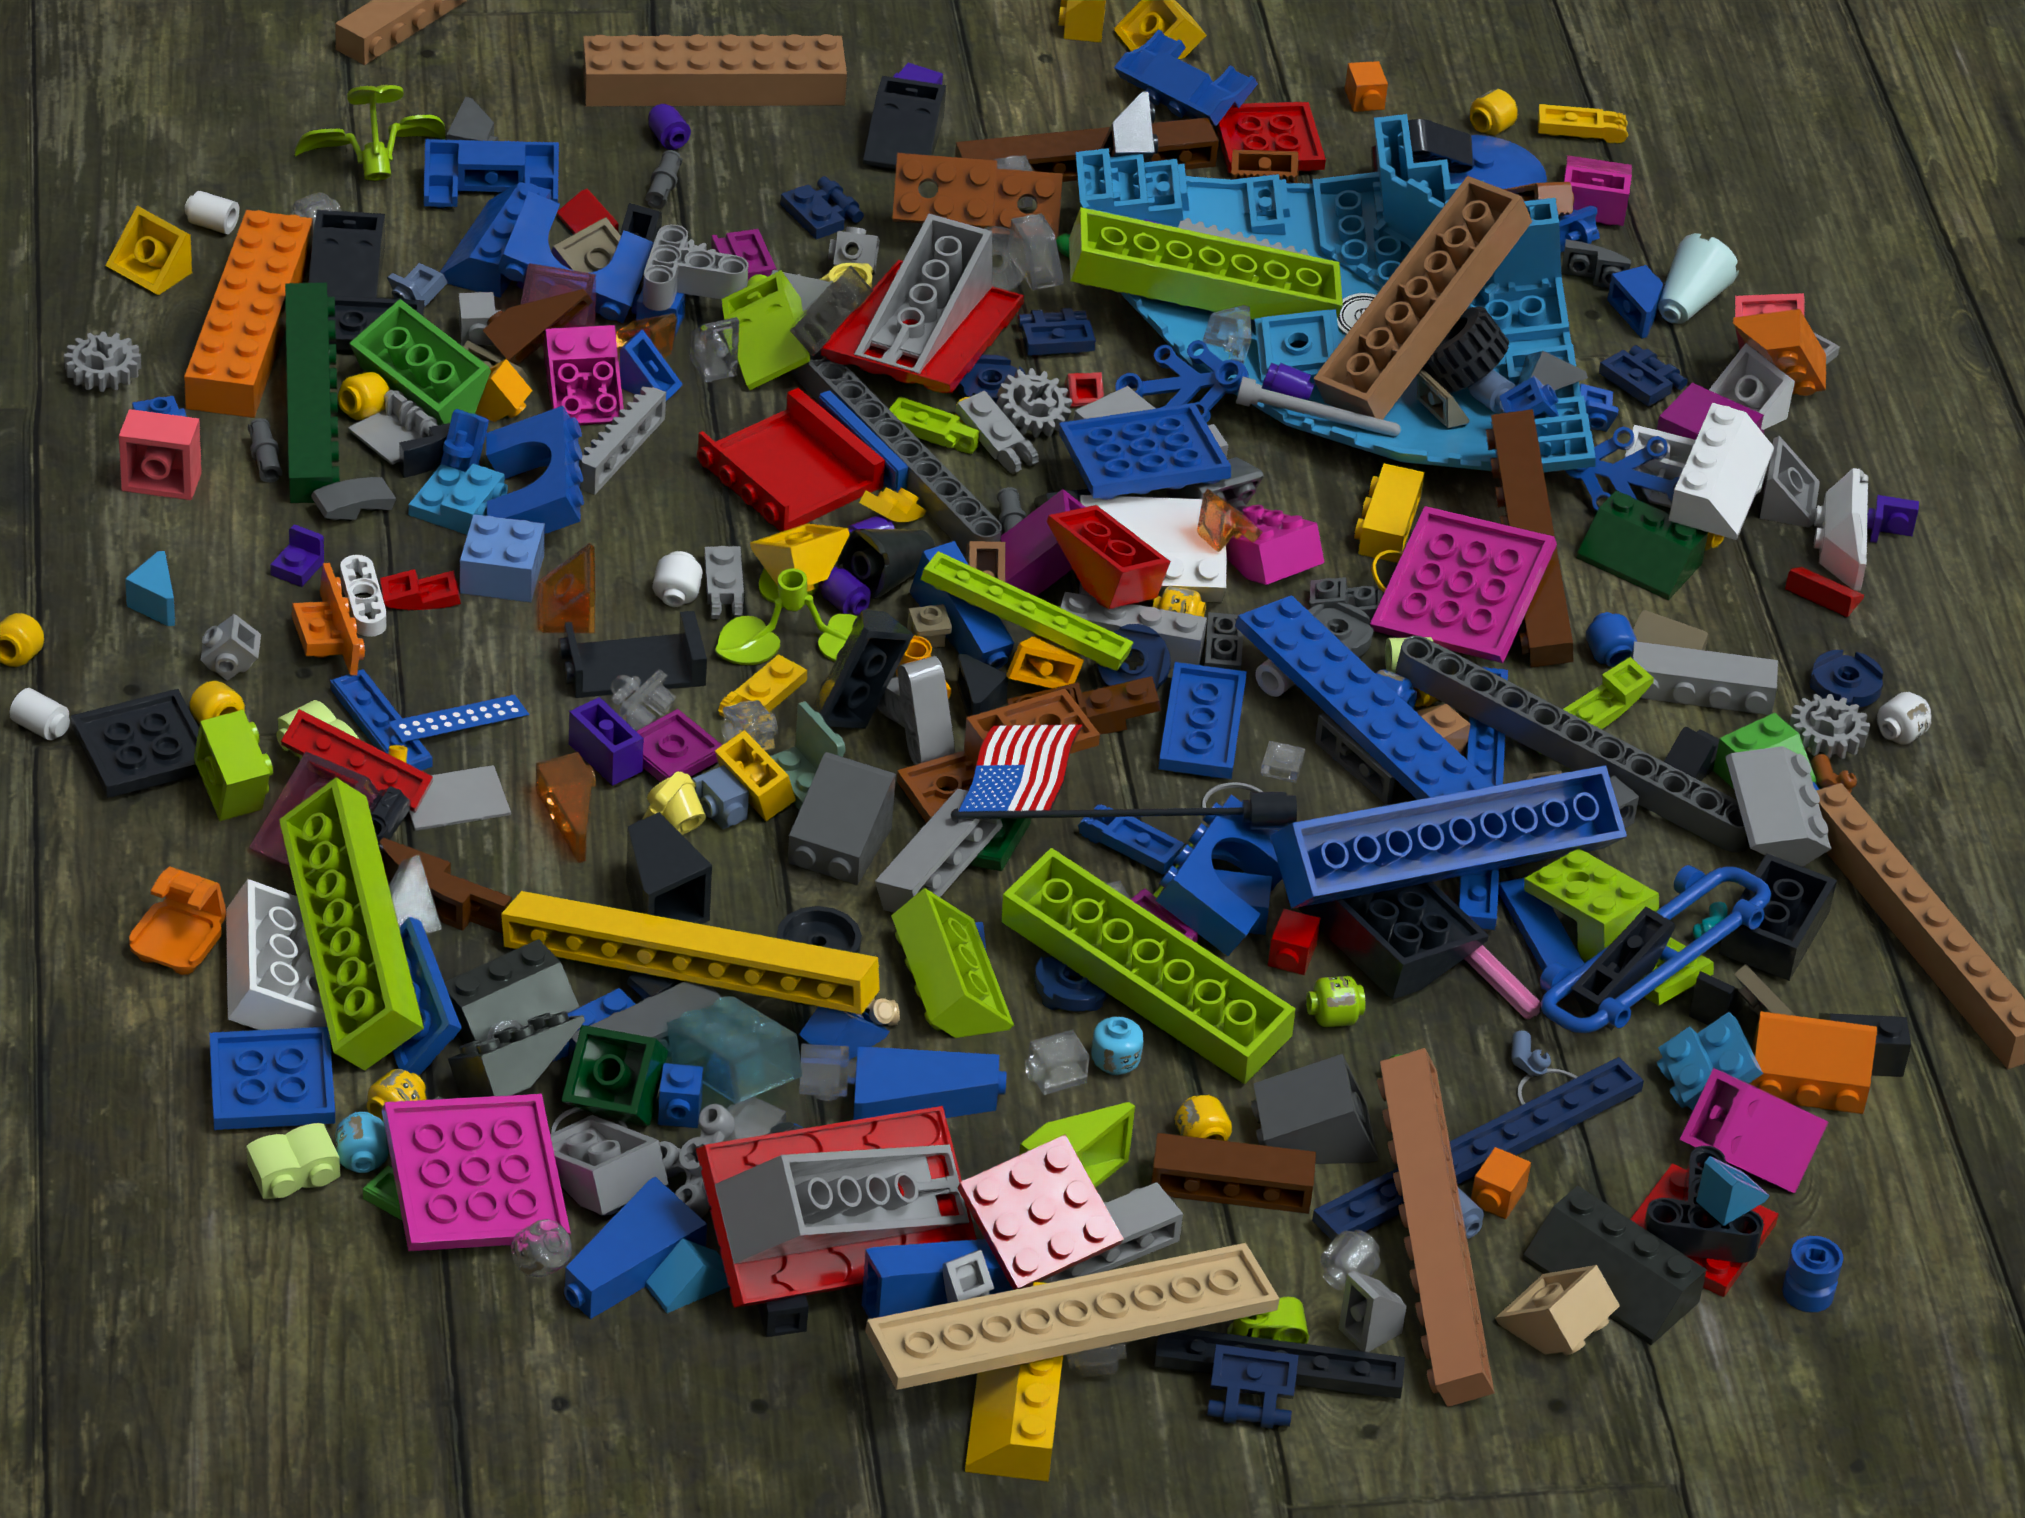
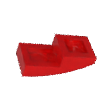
M415 569L380 578L384 603L389 608L429 610L461 604L454 570L418 579Z

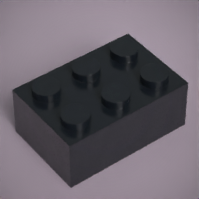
M1766 854L1754 874L1768 884L1771 891L1770 901L1763 909L1764 919L1756 929H1750L1742 924L1723 938L1719 954L1790 981L1830 913L1837 880ZM1745 888L1739 900L1745 899L1749 901L1756 894Z

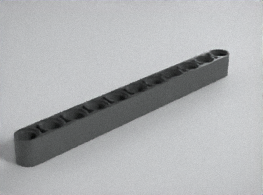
M805 326L810 362L789 371V373L818 402L820 394L830 390L908 466L907 491L919 497L917 504L927 510L926 514L956 542L957 546L965 554L966 544L969 541L1001 542L1002 525L846 365L832 362L821 355V346L824 343Z
M1413 635L1403 640L1396 673L1408 678L1413 687L1573 771L1606 765L1609 777L1616 776L1639 796L1638 805L1726 851L1738 853L1748 847L1749 842L1736 799L1425 637Z

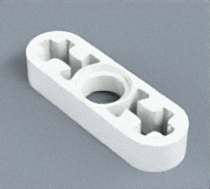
M363 555L348 556L340 564V574L343 591L349 602L350 616L356 620L358 634L367 637L380 635L386 630L387 626L386 608L373 563L368 557ZM355 572H359L362 578L356 579ZM358 593H369L372 596L369 598H358L355 595ZM371 612L372 619H368L365 613Z

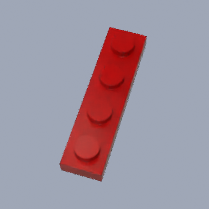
M300 709L297 711L281 740L282 746L377 794L381 789H388L389 786L401 790L410 799L411 807L409 810L416 813L433 782V776Z

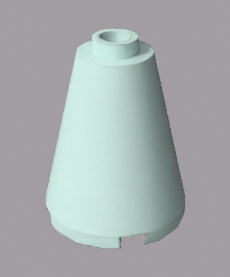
M1694 233L1687 235L1679 243L1658 303V309L1666 321L1677 324L1685 323L1729 287L1737 278L1739 270L1736 272L1735 266L1738 263L1736 256L1729 247L1718 239L1711 237L1708 241L1699 238L1701 234Z

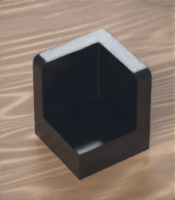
M805 1294L757 1304L766 1337L807 1332L809 1306Z

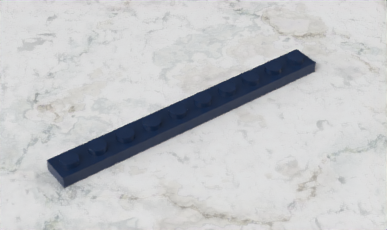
M1617 1057L1450 1141L1457 1185L1476 1176L1495 1147L1517 1155L1641 1092L1644 1080L1620 1057ZM1398 1168L1314 1209L1312 1221L1338 1246L1399 1215V1205L1404 1204L1403 1196L1398 1194L1393 1178V1173L1399 1172Z

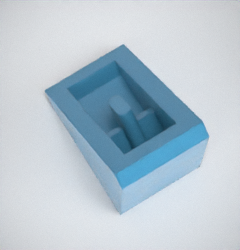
M158 551L125 579L127 607L166 626H175L174 596L165 551Z
M1709 1156L1704 1163L1696 1202L1724 1226L1764 1203L1770 1195L1744 1172Z
M683 1238L646 1281V1288L666 1313L729 1287L723 1260L718 1252Z

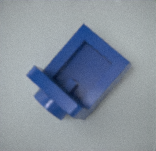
M1580 384L1581 396H1584L1590 429L1607 432L1618 416V407L1612 406L1613 391Z

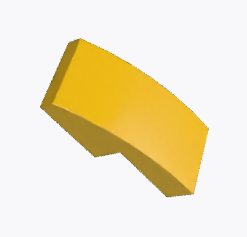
M886 487L883 492L880 491L878 496L865 491L859 501L862 505L896 522L917 520L924 517L927 511L916 504L919 497L903 488H900L897 493Z

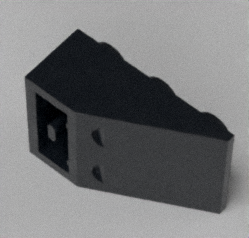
M882 76L875 99L863 164L873 165L878 168L896 169L897 153L933 156L944 119L946 85Z
M317 210L313 231L309 283H327V293L329 296L377 298L385 252V214Z

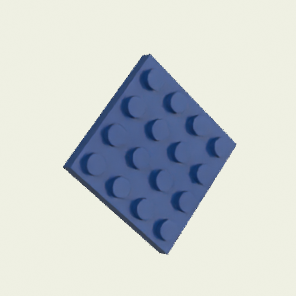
M1195 403L1059 423L1060 437L1093 499L1107 500L1115 498L1117 495L1129 493L1146 494L1151 490L1162 488L1180 489L1185 485L1195 483L1214 484L1222 479L1231 478V465Z

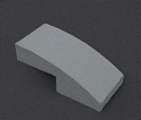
M976 1250L943 1263V1277L948 1303L990 1295L989 1291L994 1289L982 1250Z

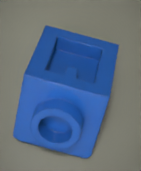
M1535 376L1499 396L1505 413L1533 409L1534 417L1543 411L1549 417L1559 416L1555 406L1558 402L1556 393L1549 384L1544 386Z

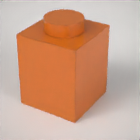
M1380 62L1348 63L1345 92L1353 112L1385 110L1388 82Z
M1495 1147L1475 1176L1471 1200L1481 1209L1507 1219L1526 1190L1531 1162Z

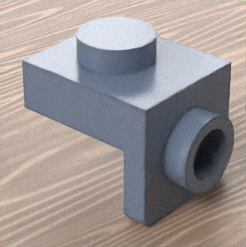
M421 263L405 278L394 273L387 277L393 289L392 295L395 299L425 300V306L447 284L444 274Z

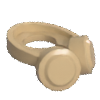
M873 999L867 1007L870 1009V1019L873 1023L877 1025L887 1024L888 1026L898 1025L900 1015L898 1003L895 1000Z

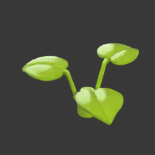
M396 85L355 87L348 91L347 100L353 105L370 104L373 142L365 144V150L361 151L352 133L345 134L343 129L313 130L305 133L300 138L295 148V156L316 148L351 144L357 155L358 164H363L365 179L370 181L384 180L391 177L390 162L393 161L392 152L395 137L429 136L445 140V125L439 117L434 115L405 117L400 120V123H394L388 127L390 135L387 148H385L384 143L379 142L376 103H390L401 99L404 95L403 88Z
M764 568L759 579V590L767 601L775 603L770 623L766 626L761 619L754 616L734 618L720 632L715 652L721 658L739 665H757L768 661L780 648L779 637L771 631L776 627L781 609L784 607L788 611H798L804 605H807L818 629L823 632L818 640L820 651L829 660L836 662L837 654L849 637L857 616L836 614L831 617L828 626H826L822 622L813 603L812 595L818 589V583L814 584L815 588L807 592L806 574L799 569L790 568L779 574L777 586Z

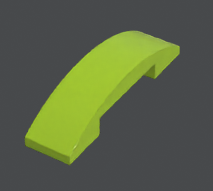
M1629 657L1602 674V685L1563 710L1603 729L1627 711L1654 682V677L1634 659Z

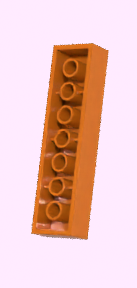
M246 210L184 376L186 409L255 418L286 331L285 283H302L311 260L313 218L268 213L261 210Z

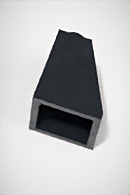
M660 812L628 826L626 884L633 911L697 924H704L710 921L712 864Z

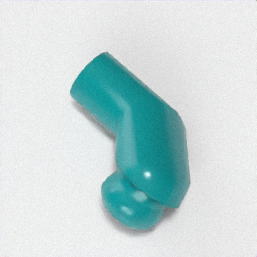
M1714 902L1709 906V918L1703 919L1702 923L1695 924L1692 929L1695 940L1728 916V908L1725 903Z

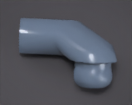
M1526 1031L1515 1032L1512 1035V1063L1531 1076L1545 1074L1551 1064L1549 1054L1546 1052L1541 1057L1540 1049L1531 1052V1035Z

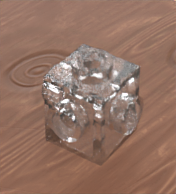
M759 700L743 701L736 705L723 707L725 723L722 724V734L725 743L745 730L764 750L775 748L773 735L778 734L777 721L774 713H769Z

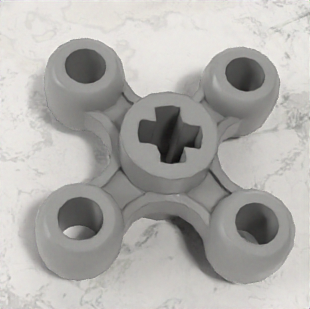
M710 1104L701 1111L698 1121L701 1128L700 1137L688 1140L681 1149L671 1142H659L667 1178L675 1177L680 1172H685L687 1175L685 1185L681 1186L675 1195L700 1218H703L708 1213L710 1206L696 1148L706 1144L723 1142L724 1139L732 1134L735 1127L732 1114L725 1107L718 1104Z

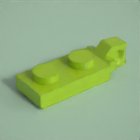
M898 397L889 408L918 438L944 447L946 446L947 448L955 447L957 451L973 454L979 446V430L968 427L960 422V416L903 397Z

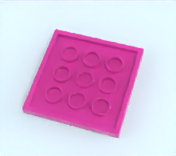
M1424 506L1370 625L1375 632L1399 638H1407L1413 635L1432 637L1433 642L1448 650L1503 663L1556 548V540L1554 536Z
M542 1094L384 1103L382 1115L408 1251L514 1245L515 1239L517 1244H523V1241L519 1243V1238H523L524 1233V1244L568 1241L571 1232ZM524 1229V1231H522L520 1235H516L519 1231Z

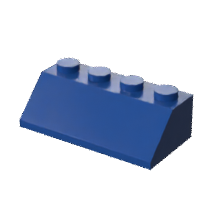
M519 182L489 200L440 271V273L444 274L447 284L476 292H493L494 296L501 298L512 280L496 272L528 191L551 200V190L534 184Z

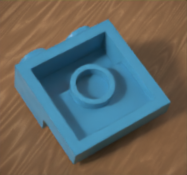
M441 464L409 503V516L468 535L473 514L487 516V501L507 494L508 486L505 484V474L476 464H472L466 472Z
M1730 1012L1698 1033L1689 1026L1658 1047L1663 1058L1658 1060L1657 1064L1668 1080H1674L1675 1086L1670 1089V1092L1682 1108L1688 1106L1691 1110H1694L1713 1068L1748 1084L1763 1074L1737 1019Z

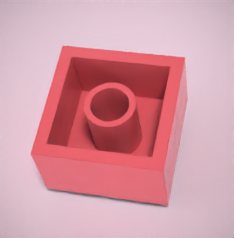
M129 409L119 434L122 491L192 500L202 474L199 418Z

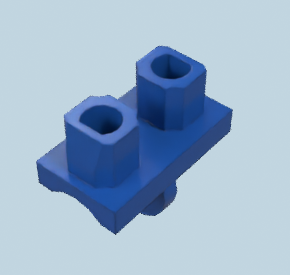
M1590 205L1579 210H1573L1570 215L1558 217L1561 252H1564L1566 239L1591 244L1592 241L1600 238L1596 227L1597 207Z
M460 409L454 410L447 439L443 445L444 452L441 464L464 472L472 464L479 465L489 420L474 413H468Z

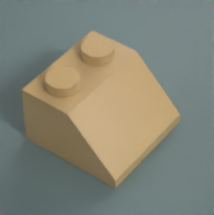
M1593 1265L1542 1274L1495 1319L1500 1326L1545 1355L1563 1352L1564 1355H1570L1585 1345L1584 1339L1587 1336L1605 1327L1609 1323L1608 1317L1620 1305L1598 1266Z

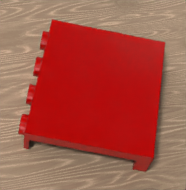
M800 388L787 392L786 410L716 442L703 431L699 432L697 458L704 468L709 469L725 486L731 488L747 505L752 506L768 523L774 525L781 532L811 522L861 498L865 491L872 493L882 488L884 484L885 460Z

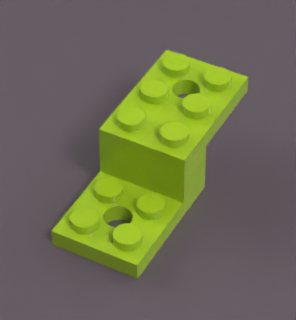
M1580 848L1524 878V891L1577 921L1578 953L1585 963L1612 944L1645 906L1655 912L1659 910L1658 892ZM1671 937L1666 945L1677 952L1686 947ZM1700 955L1647 994L1645 998L1658 1006L1696 985L1700 971L1710 976L1713 975L1714 962ZM1659 959L1654 970L1665 962Z

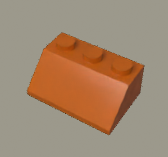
M1800 309L1733 317V324L1745 344L1747 343L1795 381L1792 394L1808 396L1817 391L1826 390V353Z
M1760 1011L1752 1052L1763 1074L1749 1084L1792 1105L1864 1114L1871 1084L1877 1027Z

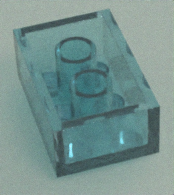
M734 996L719 998L710 1006L699 1010L686 1011L681 1017L667 1022L672 1063L702 1066L703 1084L735 1104L802 1077L797 1034Z

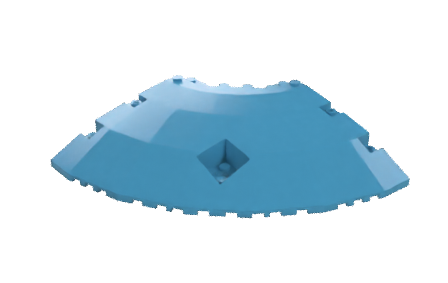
M1407 114L1374 118L1378 172L1313 179V184L1286 183V179L1279 180V174L1233 180L1186 176L1185 165L1178 164L1177 159L1144 162L1143 154L1110 157L1109 148L1076 152L1079 197L1082 208L1143 221L1147 219L1178 228L1180 221L1190 218L1192 224H1197L1201 221L1207 228L1216 225L1218 231L1228 228L1233 235L1237 232H1242L1244 238L1254 235L1259 242L1263 239H1268L1271 245L1280 242L1283 248L1292 245L1297 252L1307 249L1310 256L1340 262L1342 300L1358 293L1377 295L1462 183H1450L1447 159L1419 163L1413 162ZM1556 198L1524 201L1532 223L1468 306V308L1478 306L1485 308L1509 340V348L1506 354L1493 370L1515 386L1518 385L1526 355L1545 351L1576 366L1561 275L1560 227ZM1120 292L1173 350L1200 374L1213 371L1204 363L1195 364L1190 359L1187 348L1190 343L1196 340L1203 341L1209 351L1222 361L1236 360L1243 363L1248 371L1249 378L1255 379L1256 384H1263L1271 363L1279 365L1280 362L1311 374L1309 382L1315 383L1313 378L1347 335L1338 327L1336 309L1248 320L1239 316L1215 313L1206 309L1181 306L1177 303L1148 299L1143 296ZM1204 349L1196 350L1194 356L1202 354ZM1237 375L1230 376L1227 381L1235 379ZM1417 375L1383 419L1399 424L1401 432L1395 437L1260 402L1257 405L1252 404L1287 426L1399 462L1491 471L1490 458H1495L1496 456L1495 450H1488L1485 430L1492 429L1491 415L1505 413L1504 411L1500 413L1491 411L1473 398L1467 387L1449 394L1468 417L1469 423L1447 428L1417 400ZM1579 382L1554 390L1558 398L1555 406L1559 416L1549 417L1543 411L1534 417L1543 471L1551 472L1596 467L1592 431H1590L1588 413L1586 412L1584 396H1581ZM1315 383L1308 401L1331 406L1324 402Z

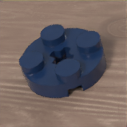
M982 355L971 371L965 374L958 384L957 390L963 398L986 391L996 403L999 398L997 393L1001 384L1004 383L1006 376L1009 374L1014 377L1018 369L1011 366V360L1006 357ZM1019 366V369L1025 374V371Z
M1127 624L1119 627L1114 633L1133 641L1131 651L1127 657H1131L1133 652H1139V658L1144 660L1143 666H1137L1136 670H1129V664L1123 662L1119 669L1115 671L1097 663L1104 683L1107 686H1112L1152 676L1156 691H1158L1159 687L1167 679L1171 666V657L1165 641L1154 629L1145 625Z
M1831 650L1823 653L1816 659L1809 685L1822 699H1826L1828 694H1832L1835 701H1839L1844 697L1847 698L1846 705L1857 704L1860 708L1868 706L1880 698L1883 687V671L1880 665L1871 657L1859 652H1855L1853 657L1843 655L1844 650Z
M1052 955L1044 960L1042 956L1037 962L1034 984L1037 992L1042 997V1004L1048 1009L1096 1011L1103 1006V1002L1109 996V993ZM1069 976H1074L1077 981H1071L1068 978Z

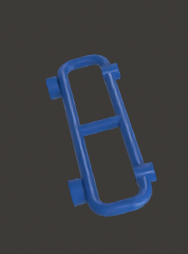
M1691 865L1684 866L1677 873L1674 880V890L1679 895L1656 911L1669 920L1723 882L1738 883L1756 895L1749 901L1745 899L1739 900L1729 916L1680 952L1666 946L1659 958L1665 963L1616 999L1608 997L1603 1000L1598 1012L1590 1017H1575L1556 1004L1572 992L1571 987L1608 947L1573 972L1558 962L1549 964L1544 969L1540 978L1541 988L1547 991L1541 1001L1543 1014L1554 1023L1574 1033L1595 1032L1608 1023L1617 1028H1622L1630 1019V1007L1739 926L1743 924L1750 929L1758 928L1764 919L1763 909L1769 903L1771 897L1768 884L1755 875L1737 867L1717 868L1705 875L1702 871Z

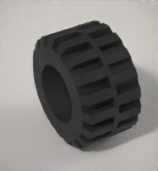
M1481 306L1468 308L1422 368L1448 393L1456 392L1473 385L1490 373L1506 354L1509 348V340L1485 308Z

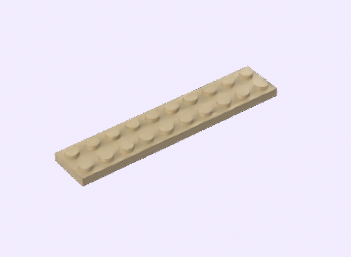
M1242 1243L868 1319L865 1332L895 1389L899 1390L1277 1311L1280 1298L1247 1244Z

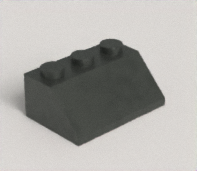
M540 939L444 982L462 1028L456 1035L464 1044L476 1040L485 1042L495 1039L493 1035L495 1032L516 1026L517 1029L527 1026L528 1019L541 1014L550 1013V1015L563 1011H567L568 1014L580 1008L561 962Z

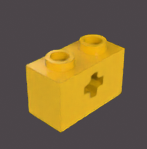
M745 730L715 750L719 767L724 765L749 791L748 803L765 821H768L796 801L789 775Z

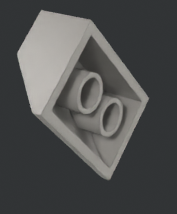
M1780 746L1735 752L1726 756L1751 849L1763 855L1770 854L1802 867L1831 849L1827 836L1828 826L1822 818L1818 804L1820 798L1813 786L1810 775L1811 766L1802 754H1797Z

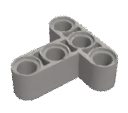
M665 225L657 233L644 270L643 304L651 310H666L673 305L677 293L723 299L747 287L748 262L743 257L688 248V231L679 225Z
M936 656L899 665L898 677L891 679L877 708L883 715L905 728L907 747L914 765L954 754L955 746L945 674L941 662Z

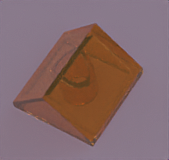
M587 544L538 581V629L541 632L564 633V623L572 622L574 633H595V547L592 544Z

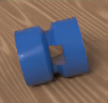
M1806 1236L1798 1239L1793 1244L1788 1261L1789 1266L1782 1287L1783 1297L1791 1306L1804 1312H1819L1826 1310L1832 1304L1843 1263V1254L1838 1245L1821 1236Z

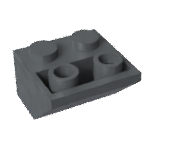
M1235 457L1228 459L1231 465V478L1222 479L1214 484L1195 483L1185 485L1180 489L1167 488L1166 492L1169 498L1222 500L1223 515L1236 516L1246 508L1249 500L1256 493V489L1264 475L1260 469Z

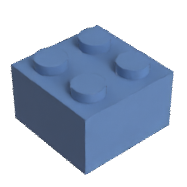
M473 514L460 559V593L532 602L544 558L545 523Z

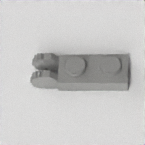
M982 391L957 403L955 409L957 415L960 416L968 427L979 430V441L995 460L998 459L1007 471L1015 474L1022 470L1020 459L1029 467L1039 462V454L1029 440H1025L1023 435L986 391Z
M740 546L705 547L704 562L707 604H710L711 619H720L721 604H732L734 618L742 616L744 588Z

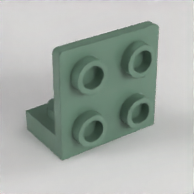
M806 701L798 703L795 746L770 757L789 775L796 799L793 804L799 810L825 752L843 757L846 749L841 736L829 728L819 712L814 711Z

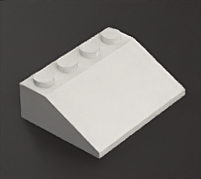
M1080 495V503L1085 507L1099 506L1171 561L1158 596H1162L1167 587L1174 586L1197 591L1201 596L1202 602H1222L1226 591V544L1222 500L1116 496L1115 498L1105 500L1100 498L1093 499L1092 495ZM1080 583V594L1092 596L1084 590Z
M247 879L226 909L228 1020L258 1030L327 1027L297 896Z

